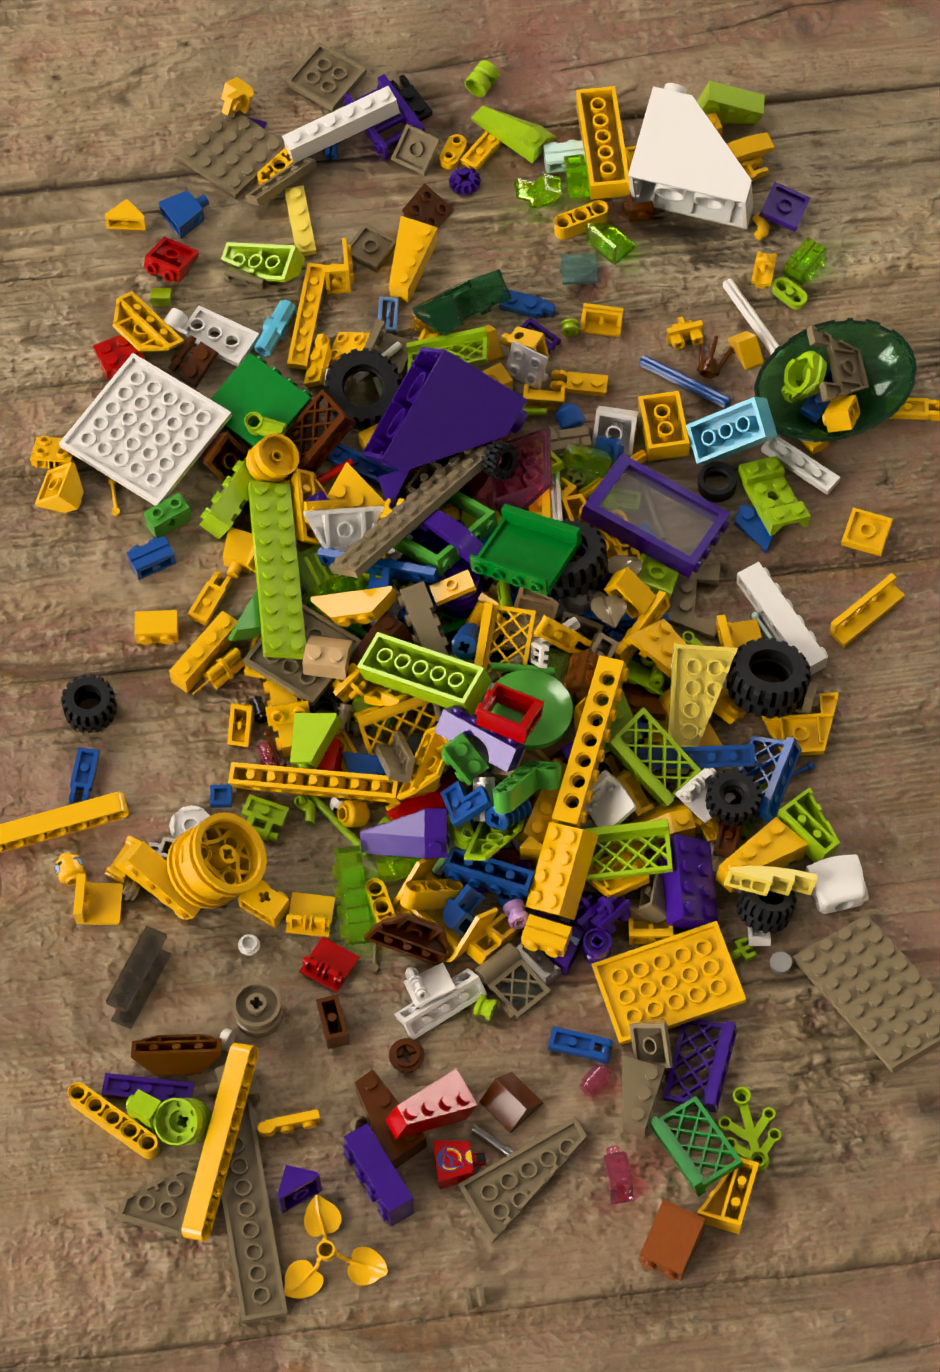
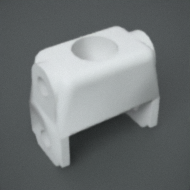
M858 855L834 856L806 866L805 872L817 874V881L811 895L819 912L829 914L861 906L865 901L869 900Z

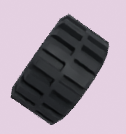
M85 674L81 675L82 678L80 679L74 678L73 683L69 682L66 685L67 689H63V696L61 697L66 721L68 724L71 723L72 728L76 729L78 727L79 732H84V730H87L88 733H93L92 730L102 731L101 727L107 728L109 726L108 722H113L115 719L114 715L117 713V703L113 688L108 681L104 682L103 677L99 676L96 678L94 674H90V677H86ZM88 698L100 700V703L92 709L78 707L83 700Z
M742 890L736 906L738 908L737 914L741 915L740 919L746 922L745 925L753 927V930L757 932L758 930L762 931V933L770 932L771 934L776 933V931L780 932L784 927H787L795 909L797 898L792 890L789 896L768 891L767 896Z

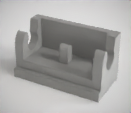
M522 944L516 947L521 958L547 986L562 974L560 967L555 965L541 950L531 951Z

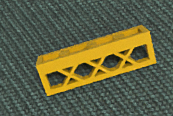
M891 573L831 622L829 635L843 648L905 599V594L895 586L896 576Z

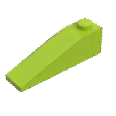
M482 106L471 117V121L532 164L543 153V145H547L556 139L555 135L540 125L486 106Z
M227 242L221 260L267 281L287 282L300 275L305 257L296 245Z
M525 819L503 831L490 827L486 821H480L464 854V860H488L521 832Z

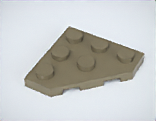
M182 1167L165 1178H160L145 1185V1188L135 1193L131 1192L125 1195L117 1219L182 1239V1224L197 1171Z

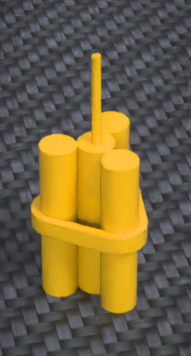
M236 647L230 649L221 658L214 660L213 665L202 674L203 678L207 681L192 694L194 695L208 682L212 683L213 687L218 690L228 680L234 679V675L245 666L239 649Z

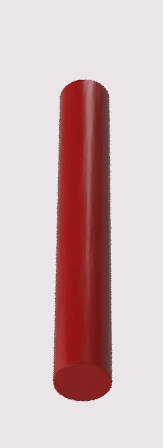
M350 458L316 479L322 485L339 475L346 462L351 467L354 466V463Z

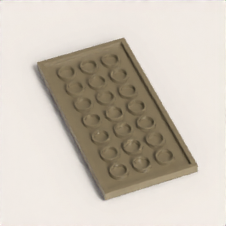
M867 914L793 956L797 966L893 1074L940 1047V993Z

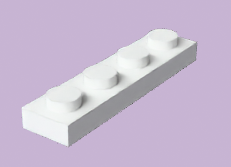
M779 436L765 442L761 447V452L769 457L778 456L785 468L826 495L840 481L838 475Z

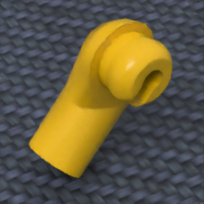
M757 213L752 218L758 226L754 236L761 241L764 237L768 236L770 226L763 217L759 216L760 213Z

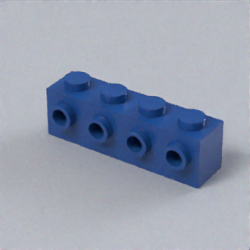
M451 846L444 864L445 876L453 881L461 880L475 888L483 887L489 889L494 894L502 893L509 895L512 899L527 901L535 871L493 858H489L486 861L464 860L466 850Z

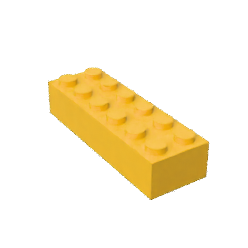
M615 86L576 90V107L581 140L583 141L585 152V167L590 200L630 195L629 171Z

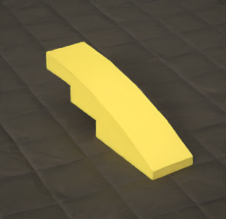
M768 866L730 867L724 885L767 896L768 891L789 896L791 890L811 895L817 881V874Z

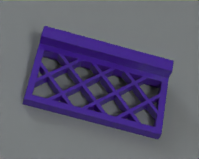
M696 1019L681 1025L672 1060L673 1067L670 1068L663 1095L664 1101L683 1104L693 1098L691 1093L702 1088L705 1095L703 1101H699L704 1108L708 1109V1112L717 1113L737 1035L735 1022L726 1021L723 1024ZM688 1024L695 1025L700 1029L699 1032L691 1037L686 1033ZM712 1029L721 1030L719 1037L712 1041L706 1034ZM704 1035L708 1043L697 1049L693 1041ZM690 1043L695 1051L684 1057L681 1049ZM712 1047L715 1055L706 1061L701 1053ZM698 1055L703 1064L692 1069L687 1061ZM685 1063L690 1072L679 1078L676 1074V1068ZM707 1067L710 1075L705 1080L700 1081L696 1073ZM694 1076L698 1084L687 1090L682 1082ZM678 1084L685 1091L679 1096L670 1095L671 1089Z

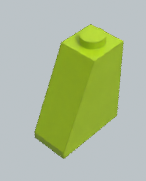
M295 713L290 763L294 768L317 769L341 726L342 720L337 713Z

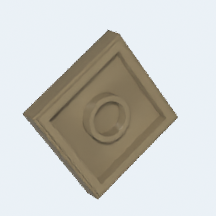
M406 124L391 160L427 176L443 140L410 124Z
M364 224L348 244H351L352 260L377 273L394 251L396 239Z

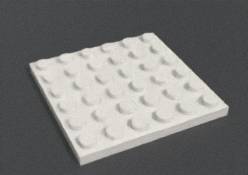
M132 353L60 441L59 445L62 449L148 502L158 505L169 496L232 417V413Z

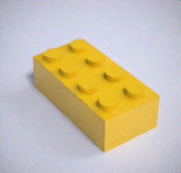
M549 822L525 907L542 913L575 920L599 835L583 829Z

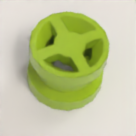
M480 994L475 1004L473 1015H482L486 1020L491 1021L495 1014L498 1000H490L486 998V995Z

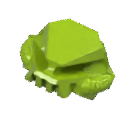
M807 351L798 358L789 361L784 373L785 385L781 389L786 401L790 403L798 402L819 393V385L823 383L827 369V362L821 355L814 351Z

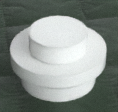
M251 934L244 935L238 942L239 951L246 956L255 955L260 949L259 939Z

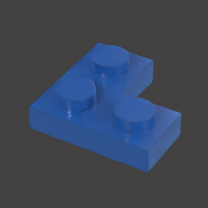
M457 781L441 792L451 822L456 828H459L493 806L488 791L483 786L467 795L463 784Z

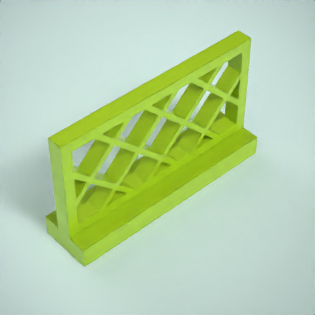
M485 326L406 343L408 351L407 372L421 347L445 349L473 367L488 364L490 341Z
M644 707L611 737L609 742H605L608 749L661 807L669 806L676 797L675 793L702 771ZM642 715L648 720V729H637V720ZM626 731H633V744H626L620 736ZM637 732H648V745L637 744ZM652 732H659L663 736L662 745H652ZM637 747H648L647 760H640L637 757ZM652 748H662V761L652 760ZM667 748L675 749L677 761H666ZM652 763H662V776H655L651 772ZM666 763L677 764V776H666ZM681 764H688L694 771L688 777H681ZM666 779H677L676 789L672 793L666 788Z
M668 819L583 829L599 835L596 846L601 850L592 857L589 869L595 863L603 868L598 874L589 875L588 871L586 882L673 872ZM665 838L666 843L660 849L652 844L656 839ZM634 841L644 843V846L638 852L630 847ZM618 843L623 847L615 854L608 849L612 844ZM648 847L657 852L650 860L642 855ZM626 850L634 854L628 863L620 858ZM605 852L613 857L606 865L598 860ZM661 855L667 860L668 865L657 866L654 862ZM638 858L646 863L642 869H636L632 866ZM616 861L624 865L620 871L614 872L610 869Z

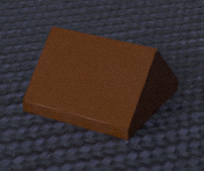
M513 1072L495 1078L479 1101L510 1133L543 1104Z

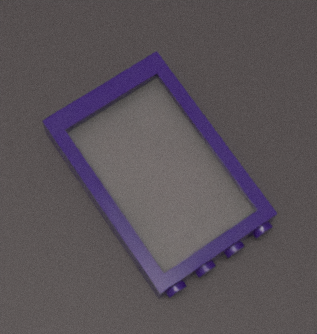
M621 454L585 503L580 519L681 575L690 578L693 572L697 573L703 564L701 560H706L712 551L710 547L717 545L721 537L719 534L726 532L730 524L727 521L730 513L630 457Z

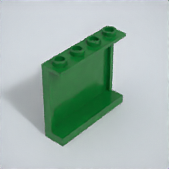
M251 353L246 356L210 399L232 413V417L225 424L224 428L250 448L256 445L264 436H255L248 432L244 422L248 413L257 412L263 417L287 424V431L312 401V395L306 389L300 390L291 378L287 377L285 379L276 367L272 366L270 368L261 356L257 355L255 357ZM253 421L250 426L256 427L260 421Z
M504 504L501 508L502 519L477 556H469L471 570L478 574H483L496 580L513 584L516 587H522L547 596L582 543L581 529Z

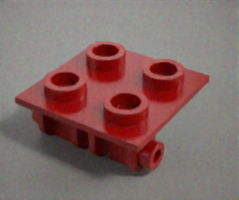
M321 937L310 956L306 955L303 958L302 963L304 965L299 973L337 993L360 957Z

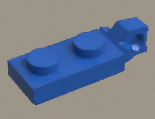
M504 289L499 309L536 319L543 315L553 318L556 312V305L540 297Z

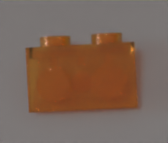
M590 649L571 654L563 684L569 695L584 691L587 694L589 692L599 658Z

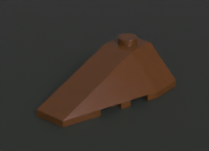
M386 612L360 642L349 660V665L354 663L358 666L377 632L414 644L411 632L400 620Z

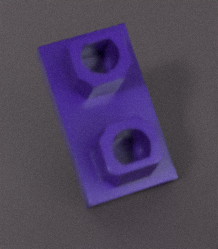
M590 894L585 898L581 896L577 910L578 914L575 920L569 922L585 930V933L590 929L596 928V926L590 923L589 919L597 913L596 909L600 907L598 902L600 897L597 896L593 900Z
M602 896L598 899L600 907L596 909L597 913L589 921L593 926L606 930L611 935L616 931V926L613 923L616 919L624 922L632 916L629 910L632 903L630 900H624L620 896L617 898L611 896L609 899Z

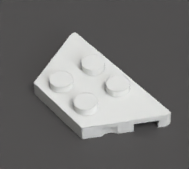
M384 506L303 511L322 548L347 551L351 544L360 540L366 531L371 530L377 525Z

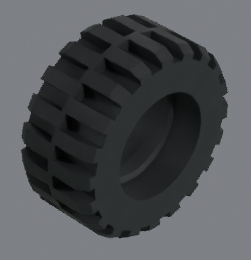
M356 348L352 349L349 354H341L340 359L334 360L326 374L324 390L348 416L357 422L352 427L354 429L364 427L365 430L379 423L402 383L401 374L398 373L396 364H392L390 362L391 359L387 355L382 356L380 355L381 352L377 350L371 352L369 348H363V351H357ZM357 372L374 374L380 379L383 387L380 399L370 406H357L351 403L344 393V385L347 378ZM333 411L332 415L336 418L339 415V413L337 411Z
M567 518L560 522L581 529L582 543L575 554L582 557L577 561L568 563L548 594L552 597L556 595L562 599H565V597L577 598V595L581 594L583 596L588 594L589 590L593 591L598 587V583H602L608 571L606 542L601 532L587 522L584 524L581 520L575 519V521H571Z
M759 638L757 641H754V639L748 641L746 645L743 644L738 647L731 663L726 682L728 694L739 708L743 707L745 712L754 713L757 717L766 716V718L772 719L774 716L778 718L784 717L786 713L789 715L802 706L808 690L811 671L806 657L802 652L799 653L795 646L791 647L788 645V642L783 640L779 642L775 638H770V640ZM755 674H771L781 679L782 682H766L757 678Z

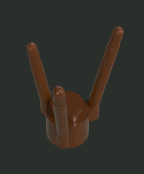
M717 335L714 336L709 357H706L705 360H703L704 336L703 343L699 344V365L697 370L705 378L711 379L715 375L719 376L722 366L733 351V347H730L717 365L716 359L713 358L718 340Z

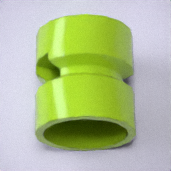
M481 60L474 68V72H471L464 82L465 87L473 95L480 98L484 97L500 77V72L491 62Z

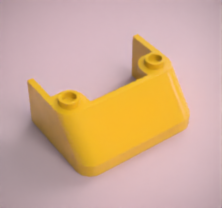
M424 858L416 862L394 899L392 906L395 913H409L444 926L451 951V956L445 962H452L467 951L469 943L485 931L486 926L493 921L499 910L493 908L474 916L475 919L462 937L445 924L443 920L444 909L409 910L404 908L400 904V900L407 881L437 879L431 871L439 858Z

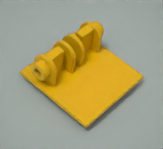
M339 332L331 347L332 355L329 365L335 359H340L341 354L351 353L352 349L357 348V351H362L370 333Z
M36 437L30 457L32 466H35V468L48 467V469H51L52 462L54 468L57 465L74 463L72 460L73 455L62 449L59 445L64 437Z
M292 892L289 914L286 915L287 925L285 932L329 938L335 897Z

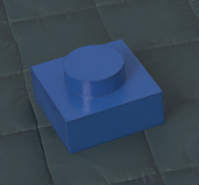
M230 784L210 785L211 808L232 807V786Z

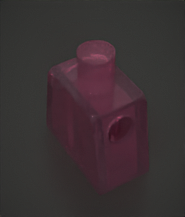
M609 1146L606 1148L607 1154L604 1155V1172L610 1203L613 1205L633 1201V1178L627 1153L625 1151L620 1152L619 1146Z

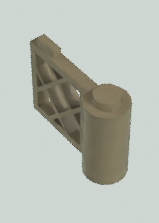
M510 943L504 945L474 970L482 984L488 987L504 1004L503 1010L511 1019L515 1017L518 1020L551 993L548 986L521 958L517 949ZM522 967L527 972V980L514 979V972ZM501 982L511 983L510 993H501L496 986ZM513 983L527 984L526 995L513 994ZM529 985H539L543 992L538 996L528 995ZM512 998L526 999L525 1007L517 1011L512 1005Z

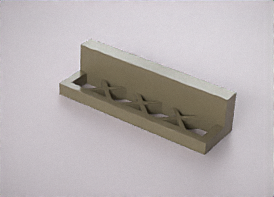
M395 730L391 746L377 743L375 753L388 780L410 783L416 758L402 731Z

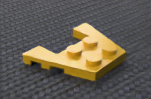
M838 692L819 693L820 713L785 715L781 718L774 716L772 719L761 716L772 739L786 741L787 737L795 738L802 749L799 756L824 755L838 701ZM777 747L779 753L782 751L783 747Z
M634 841L630 847L638 852L643 846L641 841ZM626 850L620 858L628 863L634 854ZM609 855L599 861L606 865L613 857ZM638 858L632 866L636 869H642L646 863ZM616 861L610 869L614 872L620 871L624 865ZM595 863L589 869V875L598 874L603 868ZM649 875L591 881L588 883L609 899L611 896L617 898L650 883Z

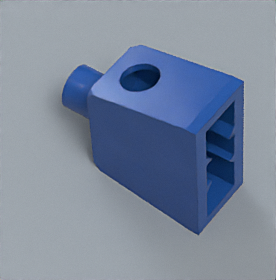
M184 191L159 202L160 214L180 238L186 236L204 221L203 208L209 205V200L204 194L195 199L189 191Z

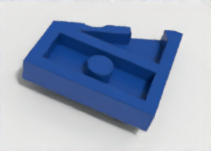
M741 504L734 525L740 531L745 532L752 542L755 541L761 546V550L764 553H767L774 535H769L755 508Z
M342 752L348 772L387 776L377 756Z

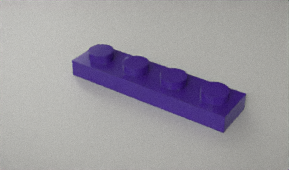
M105 1073L101 1094L102 1097L128 1100L130 1095H134L139 1089L163 1102L170 1098H193L195 1086L191 1082Z

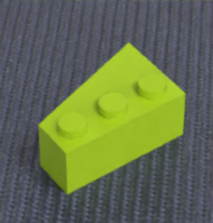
M710 80L696 102L706 115L716 112L720 123L757 125L764 114L765 95Z
M809 787L779 809L777 818L809 844L805 854L816 863L820 860L834 857L840 841L829 821H826L821 812L822 808L820 804L816 803L812 795L813 791Z

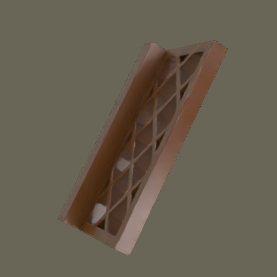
M321 389L285 434L294 444L300 443L299 464L297 468L314 473L357 423L323 389ZM325 398L326 408L319 409L321 400ZM337 411L339 415L331 422V412ZM326 412L325 422L318 423L319 413ZM310 414H314L313 424L306 425L307 417ZM318 427H325L324 433L318 437ZM313 428L312 438L306 439V429ZM301 429L300 439L294 440V433ZM312 442V447L305 453V443Z

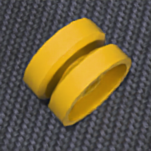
M278 433L266 435L248 451L246 456V466L250 475L256 481L280 483L296 470L299 464V452L296 445L290 438Z

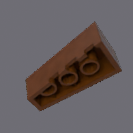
M371 1070L355 1081L356 1093L370 1122L371 1129L395 1169L427 1147L426 1137L422 1132L395 1139L385 1120L400 1103L374 1070Z

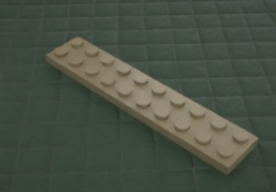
M477 446L462 451L457 456L449 459L443 468L438 469L434 473V476L423 482L420 488L414 493L409 494L400 505L395 506L392 512L380 519L375 527L366 531L364 536L351 544L345 553L337 556L335 561L329 566L331 572L359 578L484 468L481 466V463L484 462L482 456L486 455L484 450L489 448Z
M250 1098L247 1099L221 1195L242 1324L288 1316L253 1106ZM214 1105L207 1106L211 1116L213 1113Z

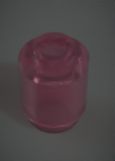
M595 1064L581 1079L580 1089L591 1098L594 1095H598L612 1080L610 1076L611 1071L603 1064L600 1066Z

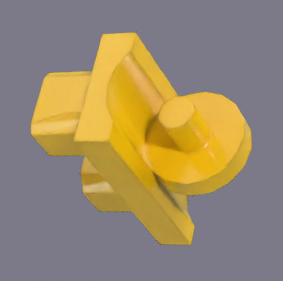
M757 251L751 284H755L756 288L767 289V287H771L777 254H766Z
M681 316L677 318L678 323L672 324V327L666 330L667 344H672L675 350L685 347V340L691 339L693 345L703 343L702 320L695 322L691 320L684 321V318Z
M354 663L348 666L347 673L349 676L344 681L342 679H335L332 682L333 693L345 704L351 699L353 700L358 694L364 698L365 693L362 690L367 686L366 683L368 682Z

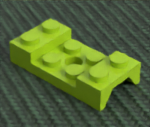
M778 456L740 464L737 473L740 482L770 536L775 535L783 526L797 522L804 528L808 527L810 514L803 501L798 502L784 477L785 469ZM769 496H774V497H776L778 500H773V499L768 498V497H769Z

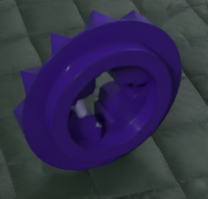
M466 166L464 169H460L458 167L457 171L452 172L449 184L456 193L468 195L474 193L480 187L481 179L479 173L474 168L468 169ZM466 177H468V181L465 180L464 182H462L461 178L465 179Z

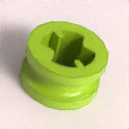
M572 318L563 320L561 322L562 335L567 337L576 336L579 333L578 320Z

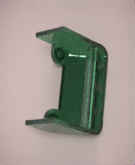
M500 269L454 285L413 307L412 310L418 319L438 334L443 333L445 336L454 332V328L465 325L463 320L479 312L481 315L487 314L492 311L491 307L511 300L512 297Z

